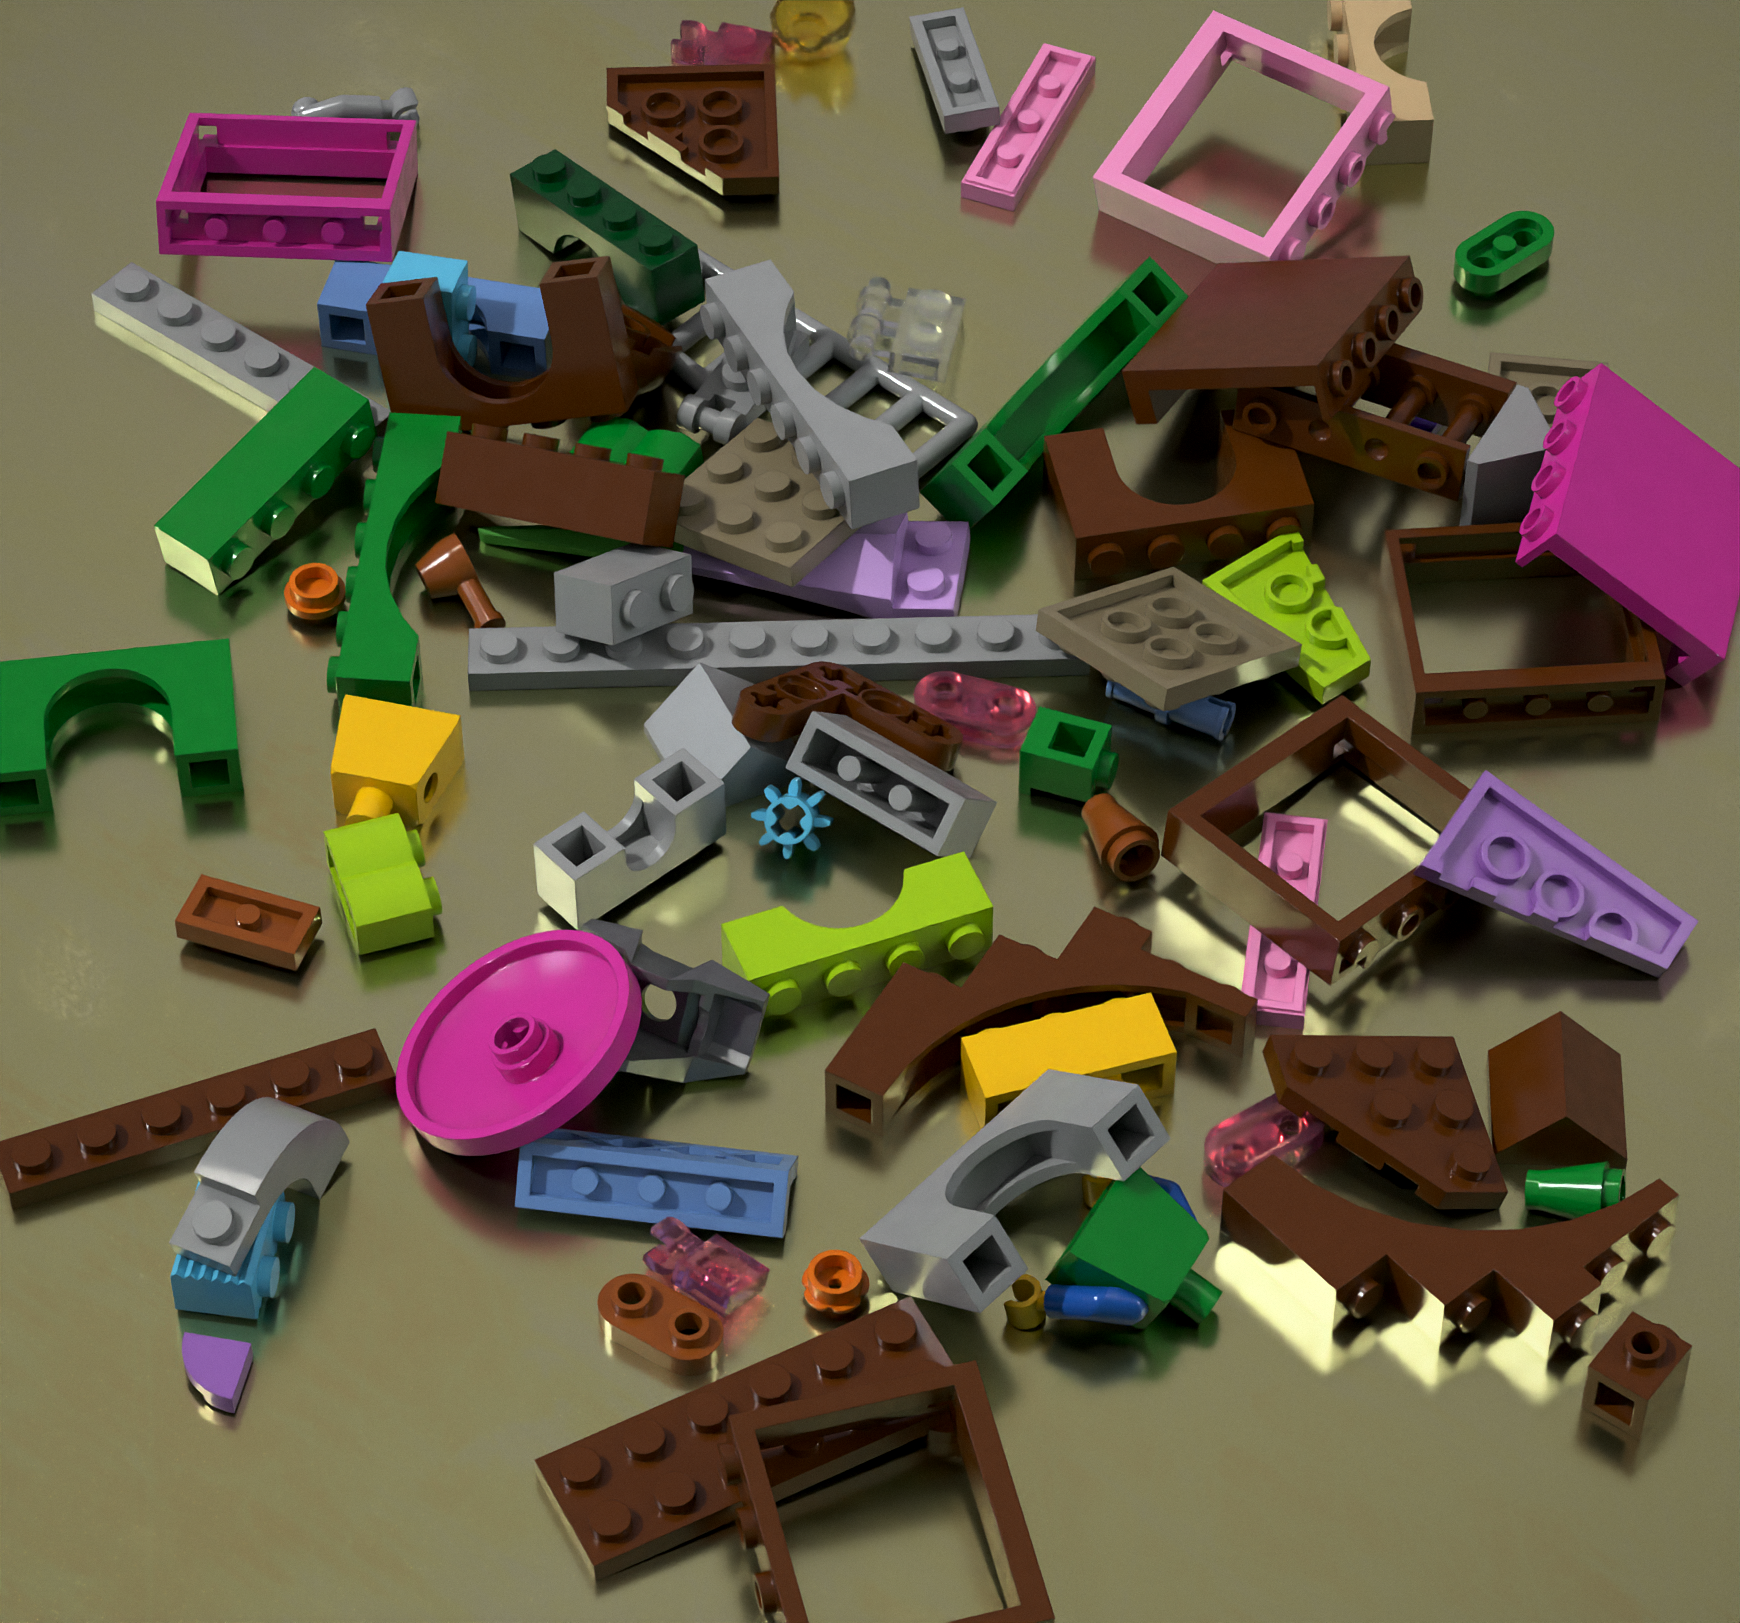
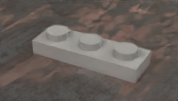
M964 7L909 17L910 35L945 134L960 131L970 132L982 127L999 125V104Z

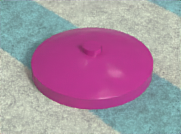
M578 930L540 932L514 940L489 952L466 967L444 986L426 1006L409 1032L399 1057L395 1083L397 1098L404 1115L431 1145L455 1155L485 1156L516 1149L544 1137L565 1124L589 1105L622 1066L636 1038L642 1014V996L637 977L620 953L609 942L592 933Z

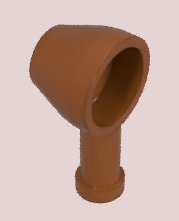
M455 533L437 542L415 564L418 575L431 599L460 596L475 623L474 628H505L506 621L504 617L495 610L479 581L469 556Z

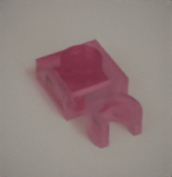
M682 20L680 24L681 40L672 39L671 60L683 65H692L699 62H704L705 65L768 64L775 51V33L722 22L718 31L715 32L708 30L700 22Z

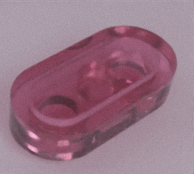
M939 671L923 677L917 683L914 690V704L959 729L963 734V740L995 748L1008 749L1022 745L1036 715L1035 701L1026 691L1014 686L956 672Z
M1276 1093L1219 1123L1209 1131L1204 1142V1170L1208 1177L1216 1184L1227 1187L1272 1154L1289 1166H1292L1312 1155L1320 1148L1324 1139L1325 1123L1308 1111L1302 1118L1298 1117L1280 1105ZM1294 1131L1298 1134L1291 1136L1286 1135L1283 1132ZM1233 1160H1238V1161H1242V1162H1241V1163H1237V1162H1232V1161H1233Z

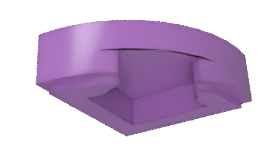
M184 1332L182 1357L185 1371L191 1383L204 1395V1400L210 1405L226 1412L235 1413L253 1360L251 1343Z

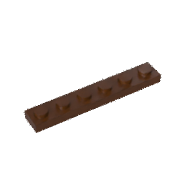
M376 1028L2 1140L0 1141V1177L12 1210L205 1152L226 1123L240 1109L256 1099L262 1097L275 1098L323 1116L395 1094L396 1075Z

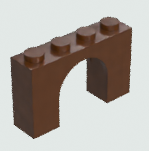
M610 256L553 262L550 265L539 286L552 341V364L542 374L524 381L511 382L488 377L475 370L463 359L456 349L450 334L437 277L381 283L366 303V309L390 411L393 413L461 416L462 431L472 430L473 423L505 429L512 425L531 423V426L535 429H548L559 426L567 419L588 417L591 422L600 423L610 421L615 417H621L628 411L639 388Z
M1235 409L1220 411L1217 454L1228 485L1221 492L1206 500L1191 504L1174 505L1149 500L1126 486L1116 470L1103 428L1044 436L1043 481L1074 581L1245 556L1281 534L1299 532L1304 540L1303 547L1311 546L1314 501L1296 450L1232 429Z

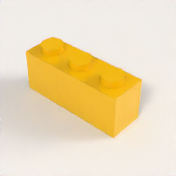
M1150 992L1129 998H1114L1100 1005L1071 1012L1051 1013L1041 1019L1004 1028H989L978 1034L962 1037L960 1079L979 1127L982 1129L1048 1069L1138 1084L1148 1100L1173 1094L1177 1051Z

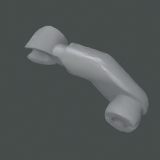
M408 87L395 91L389 100H381L379 96L338 95L318 102L315 98L303 97L293 104L291 111L292 116L416 120V127L420 120L416 110L418 100L414 91Z

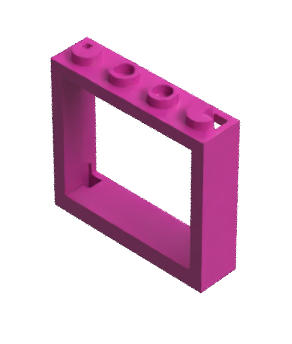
M189 113L156 199L159 254L392 262L418 174L416 120ZM199 126H216L217 135L204 134L203 139H199ZM390 132H401L399 141H391ZM207 172L387 178L382 198L200 192ZM365 216L379 217L377 225L365 224Z

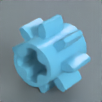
M795 777L791 780L788 793L784 795L773 785L766 787L764 793L771 802L768 809L761 808L751 813V818L757 821H764L767 831L758 843L763 846L774 840L783 844L782 852L784 859H790L796 851V844L801 841L813 852L817 850L821 844L813 833L817 827L824 828L830 826L834 821V818L828 815H820L818 803L826 795L824 790L818 791L812 796L801 792L802 782L800 777ZM781 804L789 810L797 805L803 808L806 815L800 820V825L804 832L796 826L787 831L781 826L779 821L785 815Z

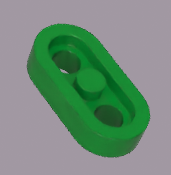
M1531 211L1511 212L1463 241L1457 247L1453 269L1456 281L1465 289L1481 294L1496 292L1549 259L1554 240V227L1552 223L1543 215Z

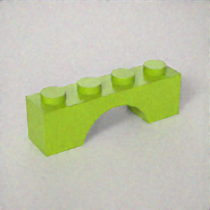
M963 851L904 869L903 887L894 905L877 919L862 925L847 928L822 927L796 917L783 906L722 923V966L770 994L764 1018L772 1015H783L801 1006L834 996H846L857 989L890 980L903 962L923 970L952 960L967 959L979 952L988 950L993 944V905Z

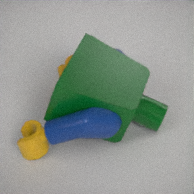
M1139 1167L1125 1181L1099 1176L1095 1178L1090 1175H1084L1081 1178L1083 1199L1092 1209L1045 1280L1051 1283V1285L1048 1286L1046 1291H1042L1040 1282L1035 1277L1028 1274L1021 1275L1011 1286L1014 1297L1023 1302L1009 1300L1004 1303L1009 1323L1018 1329L1034 1328L1042 1323L1046 1315L1049 1319L1092 1321L1145 1329L1168 1303L1200 1324L1215 1306L1223 1291L1191 1269L1209 1241L1207 1230L1197 1222L1180 1185L1172 1180L1148 1175Z

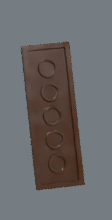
M909 1296L534 1460L536 1476L594 1580L598 1581L735 1520V1508L743 1507L737 1484L726 1486L724 1483L722 1463L717 1444L726 1442L728 1415L954 1364L916 1303ZM948 1408L760 1450L774 1501L781 1500L929 1434L930 1428L951 1420Z

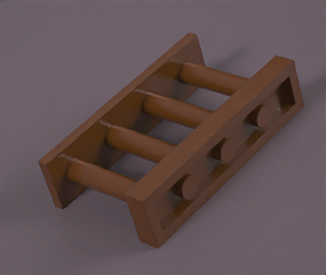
M1394 343L1331 420H1322L1317 396L1297 390L1299 387L1238 388L1232 429L1458 502L1463 492L1467 459L1469 458L1471 445L1466 443L1472 435L1481 438L1484 436L1516 388L1517 382ZM1359 399L1390 408L1391 410L1384 418L1353 407ZM1415 417L1448 428L1440 436L1409 425Z

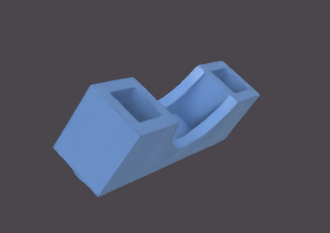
M335 260L317 302L322 347L377 355L366 303L383 282L391 265L369 261ZM468 277V285L476 287V305L473 317L469 321V334L476 336L477 346L486 355L491 373L531 379L548 370L552 364L553 347L540 288Z

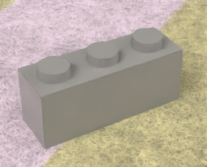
M812 711L785 767L922 848L941 857L964 851L967 858L970 859L997 804L995 800L846 715Z

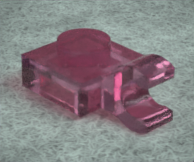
M669 1216L651 1227L650 1234L656 1239L661 1240L665 1246L658 1244L646 1252L642 1259L644 1264L657 1274H672L670 1281L672 1284L721 1317L725 1318L764 1291L770 1269L718 1234L704 1242L690 1232L683 1222Z

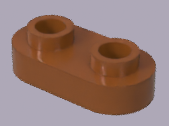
M632 1273L617 1276L607 1282L601 1289L597 1301L599 1325L603 1333L612 1341L681 1376L704 1374L720 1362L724 1353V1329L720 1318L711 1309L642 1274ZM627 1301H640V1302L637 1303V1304H625V1303H624V1302H627ZM684 1329H694L695 1331H697V1333L692 1335H684L681 1334L680 1331Z

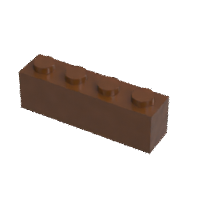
M477 423L472 424L471 434L447 431L435 503L641 545L673 548L685 475L662 471L664 459L628 453L626 464L610 461L612 449L575 443L574 454L558 451L560 439L524 433L521 444L507 441L509 429Z

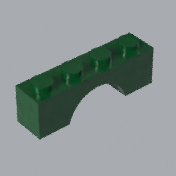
M556 149L538 156L529 164L510 173L519 230L553 254L581 239L599 257L610 256L615 281L623 302L663 326L705 301L698 245Z

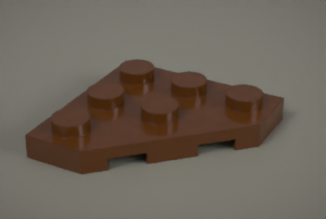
M775 63L606 68L608 123L721 195L780 194Z
M1269 1036L1262 1053L1280 1105L1300 1118L1308 1111L1339 1132L1335 1140L1337 1143L1381 1171L1388 1164L1419 1186L1415 1194L1437 1209H1500L1508 1194V1190L1453 1036Z

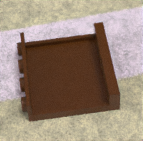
M1410 255L1218 263L1122 370L1136 425L1158 424L1186 390L1300 386H1314L1322 420H1331L1422 310L1423 287L1421 281L1414 275Z

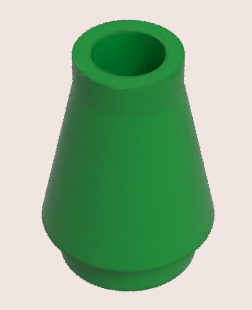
M1608 1161L1548 1170L1529 1169L1527 1171L1525 1182L1526 1210L1542 1211L1573 1220L1626 1199L1625 1169L1610 1168Z

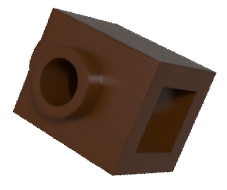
M1632 1311L1588 1365L1581 1406L1641 1441L1685 1386L1692 1345L1680 1339L1669 1327L1662 1324H1654Z

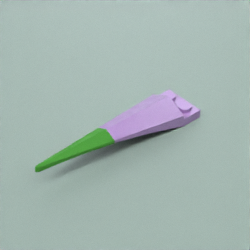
M907 512L862 526L794 587L676 542L673 543V548H661L691 554L692 574L788 595L872 619L958 616L971 536L969 522L908 521ZM547 525L478 528L480 540L485 544L590 557L599 556L631 543Z

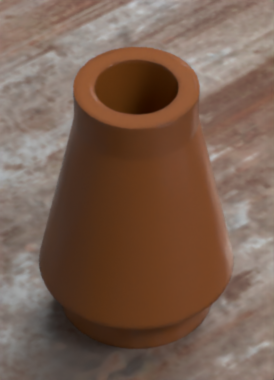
M1102 793L1095 795L1085 803L1081 813L1082 819L1089 828L1103 870L1110 876L1118 877L1120 880L1127 882L1142 879L1152 872L1160 858L1157 833L1118 804L1110 794Z

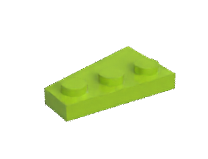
M1300 533L1281 534L1202 580V584L1302 644L1298 666L1285 670V672L1321 704H1324L1369 677L1371 658L1342 607L1334 605L1325 589L1326 579L1317 563L1311 564L1303 550L1304 540Z

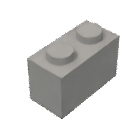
M630 543L554 572L556 632L616 645L693 613L694 585L692 582L691 554L656 546Z

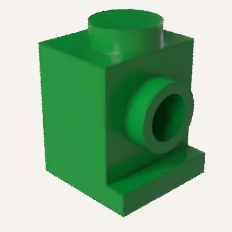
M1040 706L1019 752L1018 793L1030 796L1033 789H1038L1087 802L1095 795L1098 787L1110 790L1119 764V754L1111 752L1112 725Z

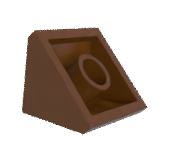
M1562 1011L1488 1050L1490 1139L1498 1164L1576 1166L1608 1161L1609 1166L1612 1168H1626L1628 1158L1621 1054Z

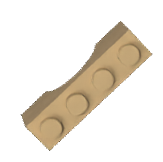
M1328 0L1327 2L1329 31H1338V34L1334 36L1335 64L1390 87L1392 113L1395 114V118L1387 129V141L1382 145L1376 144L1367 157L1365 165L1430 162L1434 117L1427 82L1403 76L1383 63L1392 56L1408 51L1412 15L1411 0ZM1347 112V119L1351 115L1350 112Z

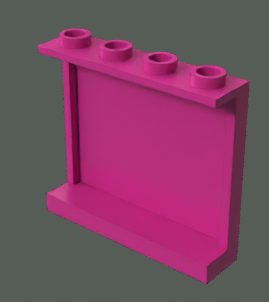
M1600 363L1583 377L1574 376L1570 378L1555 397L1554 405L1557 407L1553 425L1543 441V448L1546 450L1541 469L1536 474L1531 485L1534 495L1529 513L1523 519L1519 529L1522 539L1515 562L1524 567L1545 551L1549 550L1672 642L1665 674L1684 687L1725 660L1740 596V468L1608 367Z

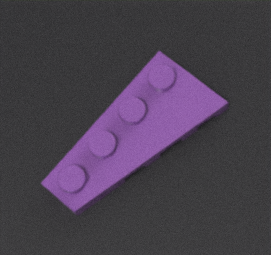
M1487 770L1477 779L1413 873L1418 877L1657 978L1668 969L1698 923L1697 919Z

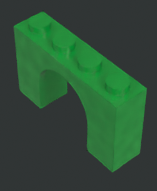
M229 638L0 662V817L54 811L52 755L57 742L76 723L93 715L112 711H129L144 714L159 721L170 731L174 742V756L181 798L244 791L236 687Z

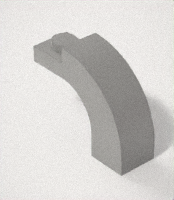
M262 1097L244 1106L220 1130L194 1171L200 1184L169 1241L174 1252L236 1277L269 1211L287 1187L321 1199L350 1142L343 1128L331 1119L271 1097Z

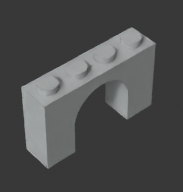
M1048 1069L859 1239L893 1292L981 1313L1028 1270L1025 1262L995 1216L1002 1208L1030 1188L1062 1175L1083 1173L1125 1181L1164 1146L1171 1137L1138 1084Z

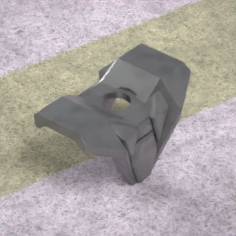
M590 919L582 925L581 931L603 938L620 953L637 977L641 989L642 1014L640 1025L630 1052L617 1072H630L680 1083L735 1076L747 1072L770 997L769 993L714 960L692 968L656 953L642 943L643 930L597 919ZM651 984L663 990L673 992L676 999V1010L670 1019H659L648 1010L645 1003V993Z

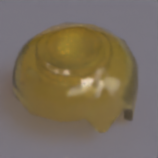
M777 0L770 13V27L776 45L796 59L807 62L823 61L842 52L854 32L856 23L854 0Z

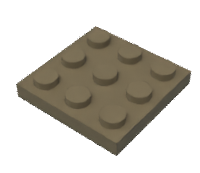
M757 418L685 478L674 542L794 587L861 527L851 529L837 508L830 509L822 496L819 482L812 473L805 474L797 460L795 448L788 438L781 440L772 422Z
M1175 567L1040 608L1036 624V631L1059 645L1063 652L1078 657L1100 671L1106 679L1121 684L1143 698L1150 707L1162 711L1175 710L1181 705L1211 695H1220L1226 690L1256 680H1265L1271 675L1297 667L1302 644Z

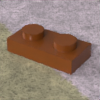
M203 874L199 877L175 919L177 938L297 971L322 925L321 909L318 906Z

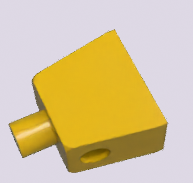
M346 694L342 703L331 763L334 808L341 814L348 815L345 825L399 813L404 826L416 827L422 825L463 763L464 747L461 715Z

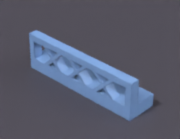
M557 1128L544 1137L520 1147L515 1207L783 1238L786 1233L790 1186L797 1176L799 1156Z

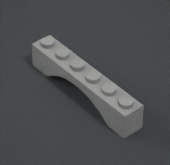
M771 259L705 279L707 304L701 305L700 315L707 336L711 340L718 339L724 348V353L731 370L735 373L740 371L747 380L748 388L757 406L764 405L771 414L772 423L781 440L788 438L793 445L801 469L805 474L812 473L817 479L827 506L830 509L837 508L851 529L920 508L918 461L894 427L890 424L863 417L835 404L816 391L797 371L790 358L797 340L794 291Z

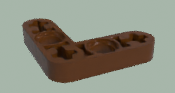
M825 661L813 662L744 688L740 691L732 717V725L741 734L762 742L775 743L801 734L812 711L846 715L944 772L950 771L955 767L963 742V734L952 724L852 669Z

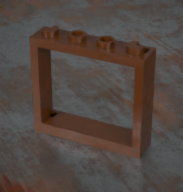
M1521 523L1385 530L1380 573L1411 735L1659 721L1666 677L1655 630L1615 599H1613L1626 656L1627 662L1425 674L1408 584L1581 574L1549 550L1524 567L1518 565L1515 561L1522 535L1519 533Z
M1343 695L1169 809L1161 850L1162 857L1329 986L1339 981L1358 966L1365 969L1378 952L1396 939L1404 941L1409 938L1423 920L1439 909L1442 911L1450 909L1462 895L1414 875L1413 873L1417 868L1415 867L1338 921L1228 836L1342 759L1441 832L1471 790Z
M976 1360L728 1415L726 1442L717 1444L722 1463L724 1483L726 1486L737 1484L743 1507L735 1508V1521L744 1551L755 1549L761 1572L753 1574V1586L762 1616L773 1614L775 1623H809L760 1450L948 1408L1008 1608L946 1623H1054L1053 1609Z

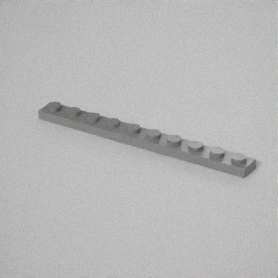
M1038 614L665 624L616 645L556 632V626L469 629L468 639L469 691L678 686L699 662L754 684L819 661L843 665L872 681L1089 675L1090 665L1076 656L1063 652L1059 645L1036 631Z

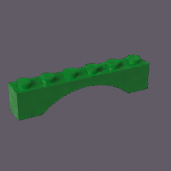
M1149 256L1105 297L932 478L920 493L947 521L969 522L970 529L990 512L1030 470L1035 461L1044 452V436L1060 434L1082 409L1146 345L1189 296Z
M389 412L385 436H376L374 439L372 465L373 471L377 472L376 479L366 480L363 501L364 514L368 515L367 523L358 522L355 531V557L359 559L358 566H349L346 575L345 596L346 602L350 603L349 611H339L337 618L336 643L337 647L341 648L340 656H330L327 667L328 693L337 694L339 716L346 694L418 707L423 680L419 636L403 618L391 595V587L399 562L413 539L434 517L450 507L437 504L435 500L447 431L462 433L461 416Z

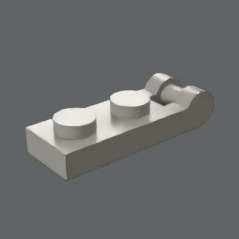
M797 330V340L790 354V358L796 368L809 353V334ZM725 356L695 395L689 394L684 398L677 413L676 423L679 428L694 434L700 430L713 434L714 441L726 445L757 419L766 407L755 404L751 397L747 380L740 371L735 373L731 370Z

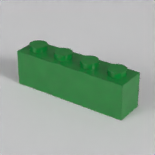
M314 366L154 525L164 562L218 596L234 580L242 578L249 571L254 560L275 539L283 537L289 531L294 519L314 499L323 497L331 488L334 479L354 459L361 458L370 449L377 436L369 399Z

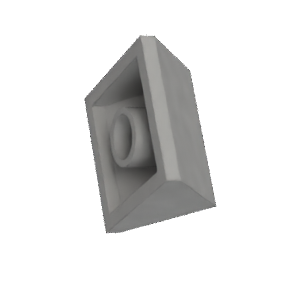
M1519 384L1516 386L1467 459L1459 526L1522 523L1525 516L1529 513L1534 495L1531 485L1536 474L1541 469L1546 450L1543 448V441L1550 427L1530 389Z
M699 662L644 723V733L660 760L663 761L684 747L725 783V807L764 794V789L769 785L779 789L789 785L795 777H800L785 768L795 748L791 738L775 743L762 742L741 734L732 725V717L740 691L754 685V683Z

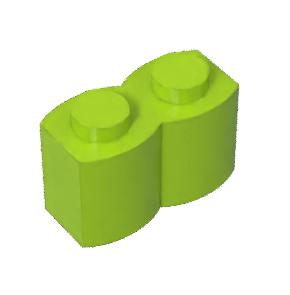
M399 813L323 831L326 860L331 878L359 955L435 937L433 916L442 914V904L434 877L423 879L419 868L425 866V856L416 829L406 831Z

